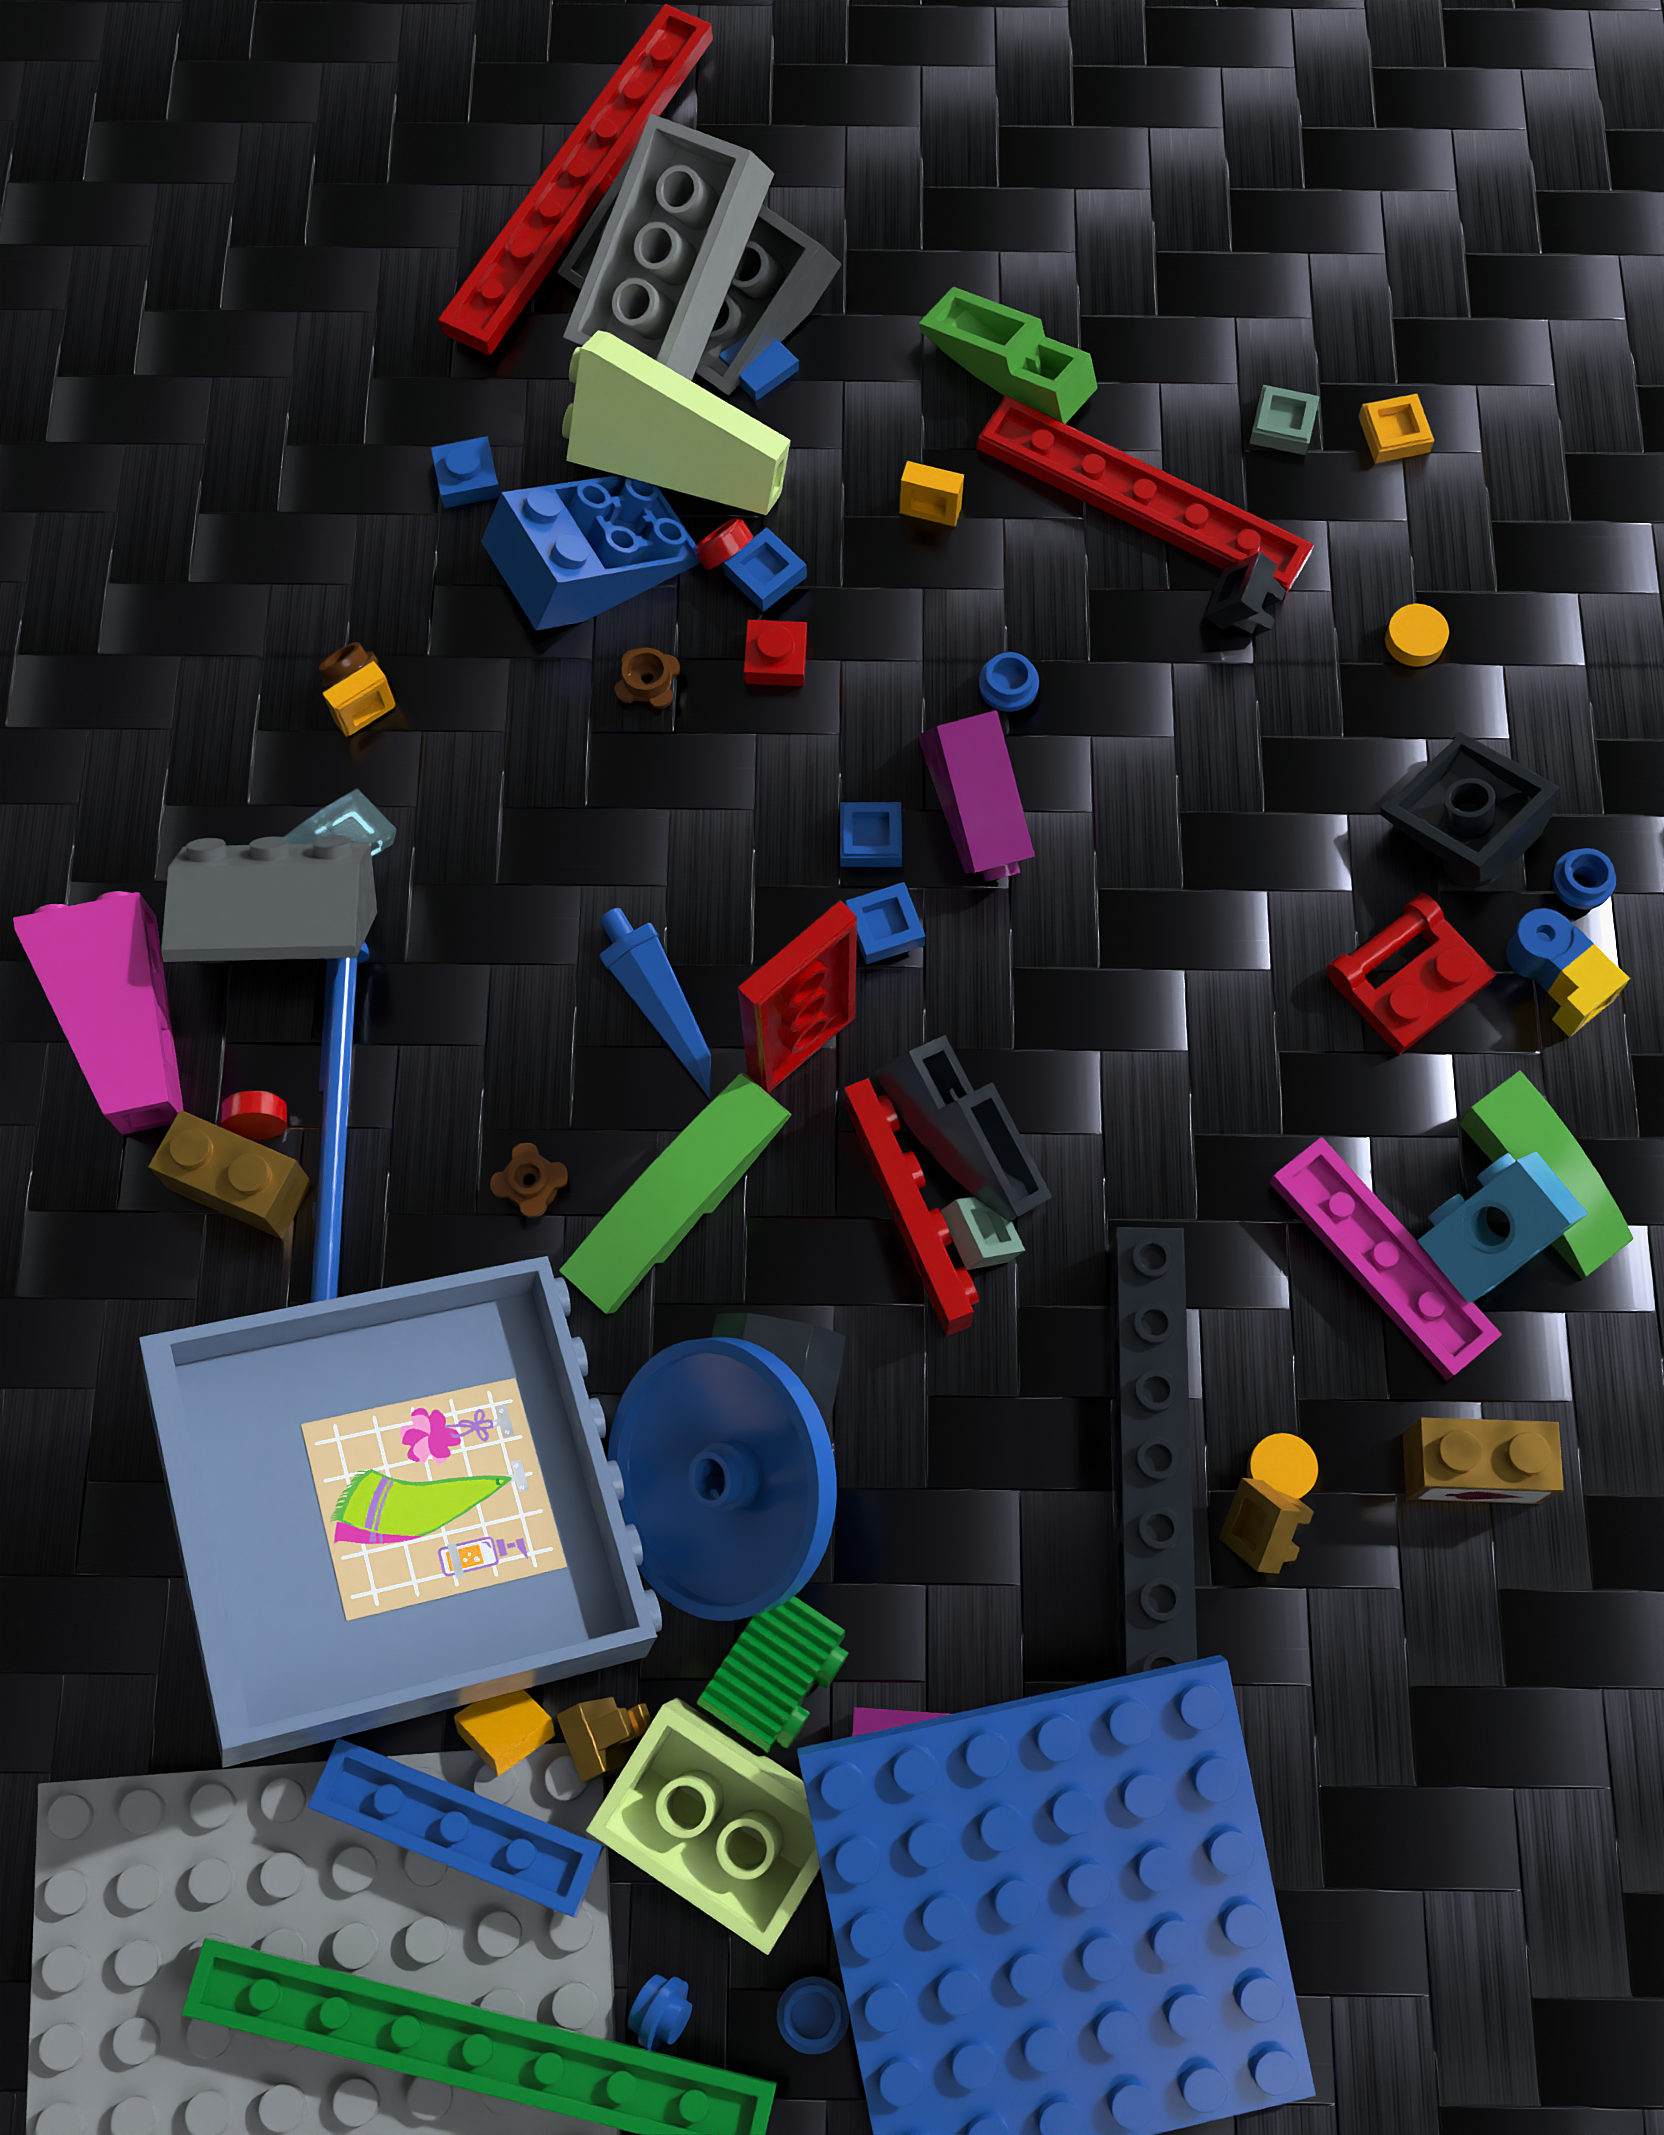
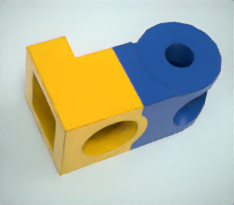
M1546 908L1535 909L1525 914L1507 943L1506 956L1512 969L1523 977L1535 979L1561 1006L1552 1020L1569 1037L1610 1005L1630 980L1577 926L1575 927L1566 917L1554 910Z

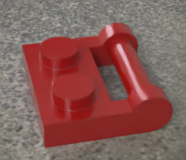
M1422 893L1404 906L1405 913L1356 952L1350 956L1342 954L1326 966L1327 975L1333 985L1398 1055L1406 1051L1488 986L1497 975L1444 919L1443 912L1436 901ZM1420 933L1431 947L1375 990L1366 980L1365 975Z

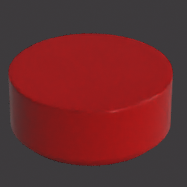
M734 518L704 537L695 546L694 554L705 570H709L740 551L754 536L742 518Z
M244 1091L235 1093L226 1098L221 1104V1128L249 1140H264L277 1137L287 1129V1104L279 1096L269 1092Z

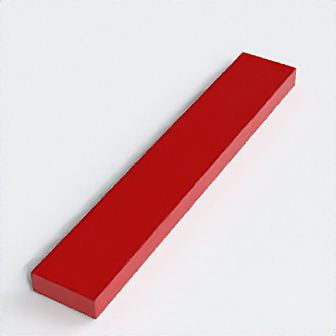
M1008 396L1004 397L978 437V450L1221 569L1258 552H1262L1277 564L1273 578L1286 590L1283 599H1285L1304 567L1314 546L1311 542Z

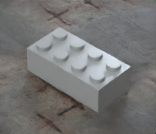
M650 113L563 338L578 347H582L598 330L607 332L692 381L774 173L750 150Z

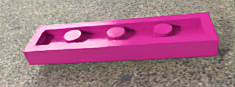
M1323 1137L1319 1138L1273 1175L1269 1183L1447 1381L1502 1335L1473 1302L1468 1304L1424 1248Z

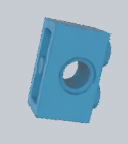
M1537 1152L1516 1161L1507 1153L1495 1161L1477 1177L1484 1187L1467 1201L1460 1194H1457L1438 1207L1428 1216V1219L1435 1227L1417 1240L1468 1304L1491 1291L1588 1215V1212ZM1490 1206L1502 1210L1508 1217L1510 1233L1507 1238L1496 1235L1489 1228L1486 1215Z

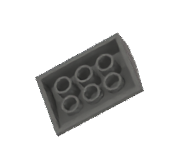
M638 143L557 271L559 275L580 290H582ZM762 204L695 372L729 396L740 385L739 375L774 340L778 339L782 342L807 317L842 264L821 244ZM751 332L728 367L719 358V354Z

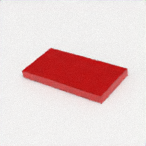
M841 900L738 987L747 1075L767 1093L771 1092L855 1018L857 916Z

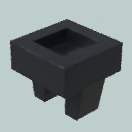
M1258 552L1224 568L1204 617L1220 629L1234 625L1256 636L1271 630L1275 619L1265 613L1261 606L1263 604L1268 607L1283 600L1286 590L1273 578L1277 564L1262 552Z

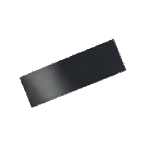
M945 1035L908 1051L874 1071L893 1106L919 1142L947 1173L975 1198L1008 1222L1052 1198L993 1082L974 1091Z

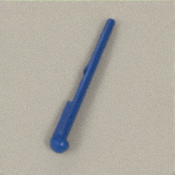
M365 941L357 958H323L327 960L319 1093L323 1094L317 1202H313L312 1209L315 1233L310 1303L337 1298L356 973L357 964L369 959V949Z

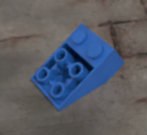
M621 475L502 492L481 540L536 631L585 622L700 564V561L694 554L696 544L658 486Z

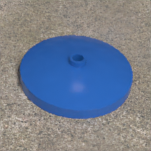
M730 1337L688 1340L674 1344L652 1357L634 1376L622 1396L611 1428L607 1461L615 1460L622 1475L624 1499L618 1502L625 1525L634 1524L640 1537L643 1562L637 1568L652 1588L664 1599L677 1608L703 1619L732 1621L773 1610L789 1601L810 1580L821 1562L832 1533L837 1499L836 1469L830 1438L819 1409L807 1388L784 1362L766 1349L745 1340Z

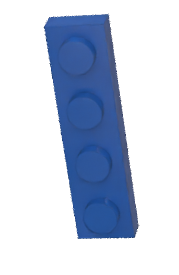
M337 1738L307 1807L573 1918H576L604 1849L603 1845L341 1738Z

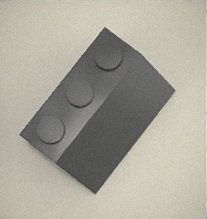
M342 835L324 836L314 840L313 844H289L288 840L283 837L259 838L252 841L250 845L226 846L225 841L218 838H204L189 842L180 850L168 867L161 949L163 962L357 958L377 914L370 842L352 843L351 838Z

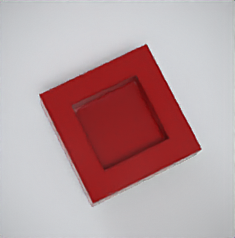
M748 620L744 666L745 684L804 686L807 622Z

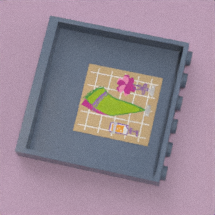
M548 1256L139 1337L141 1367L222 1768L629 1662L648 1655L657 1638L656 1632L662 1629L659 1603L652 1589L644 1591L637 1568L643 1562L640 1537L634 1524L625 1525L618 1502L624 1499L622 1475L615 1460L606 1461L600 1438H604L606 1435L604 1413L597 1398H588L583 1377L588 1374L586 1351L580 1337L571 1338L565 1318L571 1312L568 1289L562 1277L554 1278Z

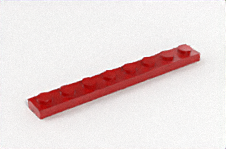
M664 4L439 317L438 321L442 334L488 356L492 354L620 172L641 138L650 113L660 116L712 42L711 23Z

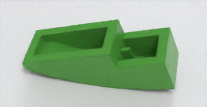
M952 287L919 322L921 332L972 375L1002 395L1011 397L1064 424L1069 421L1098 388L1090 353L1045 337L1042 322L1039 318L956 287Z
M1521 1070L1473 1105L1459 1122L1460 1126L1493 1163L1507 1153L1516 1161L1537 1152L1588 1212L1587 1216L1551 1243L1582 1280L1634 1239L1621 1211L1595 1167L1549 1103Z

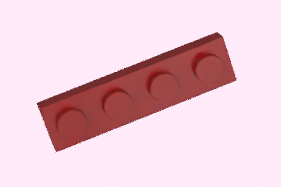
M869 1078L845 1087V1111L946 1337L969 1328L974 1313L972 1305L979 1303L977 1291L967 1269L964 1266L955 1269L945 1248L952 1244L948 1226L938 1208L930 1211L927 1209L919 1191L920 1188L926 1186L922 1169L913 1151L902 1153L893 1132L900 1130V1124L889 1097L886 1094L877 1097Z

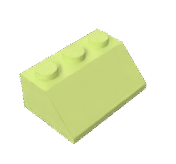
M679 1698L662 1705L586 1829L588 1833L767 1955L774 1947L821 1871L803 1781Z

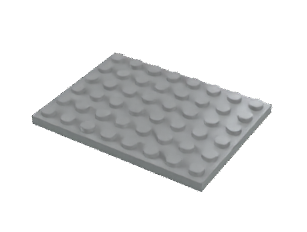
M567 1743L543 1744L499 1777L474 1750L387 1756L392 1760L603 1845L604 1849L576 1918L307 1808L327 1761L38 1784L26 2135H620V2129L181 2015L204 1938H215L616 2042L608 1846L586 1831L606 1798L605 1777L581 1783Z

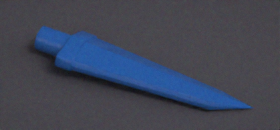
M621 908L608 911L599 921L613 944L603 951L599 958L710 1099L711 1054L661 946L660 936L651 923L633 930Z

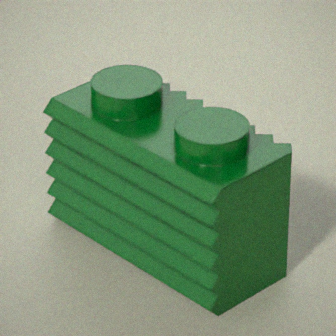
M795 1596L773 1610L754 1615L728 1656L724 1659L721 1667L715 1673L713 1679L707 1685L705 1691L699 1697L697 1705L767 1755H769L776 1743L788 1749L810 1715V1712L800 1705L815 1682L827 1689L849 1654L839 1647L845 1637V1630Z

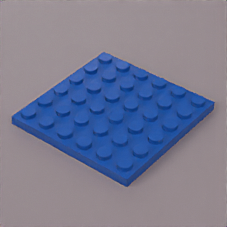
M1217 1655L797 1748L873 2135H1155L1316 2096L1228 1661L1224 1657Z

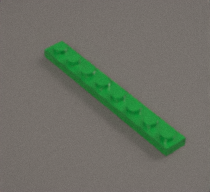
M204 1938L181 2014L186 2017L640 2135H765L777 2085L775 2082L215 1938Z

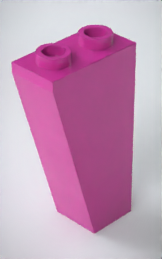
M108 892L99 896L96 901L73 906L50 904L36 909L34 914L14 917L15 931L103 1115L122 1135L173 1124L179 1111H184L157 919L139 892Z

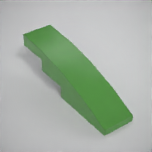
M740 1073L645 1170L559 1271L605 1314L615 1313L655 1263H664L704 1213H712L792 1114L745 1073Z

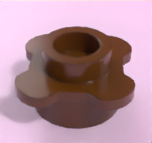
M645 647L629 650L622 657L623 677L622 680L615 684L616 697L619 701L626 704L635 700L647 702L655 709H663L669 706L673 700V694L670 690L672 679L680 672L678 660L674 656L664 655L654 648ZM644 676H652L653 680L645 683L642 681V678Z
M521 1143L513 1149V1159L505 1170L492 1176L490 1186L497 1198H509L525 1217L536 1218L545 1213L547 1206L555 1198L557 1189L566 1185L568 1172L562 1163H551L540 1156L534 1144ZM527 1175L535 1177V1182L532 1185H525L523 1183Z

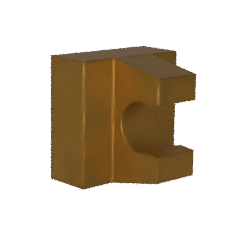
M1241 1478L1219 1539L1257 1572L1279 1574L1283 1562L1295 1561L1300 1550L1291 1541L1297 1524H1309L1314 1511L1299 1499L1274 1490L1263 1480Z
M613 1697L579 1703L557 1714L581 1783L623 1771L634 1753L631 1742L643 1737L652 1723L645 1703L626 1710V1708L617 1709Z

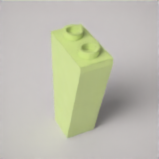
M598 330L582 347L575 349L569 368V381L576 384L574 403L569 404L562 426L563 438L569 439L566 461L756 513L768 514L781 495L791 440L610 333Z

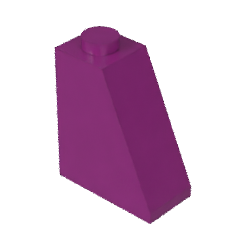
M997 710L939 725L919 734L920 745L964 873L982 871L985 882L1020 873L1018 861L1034 857L1035 855Z

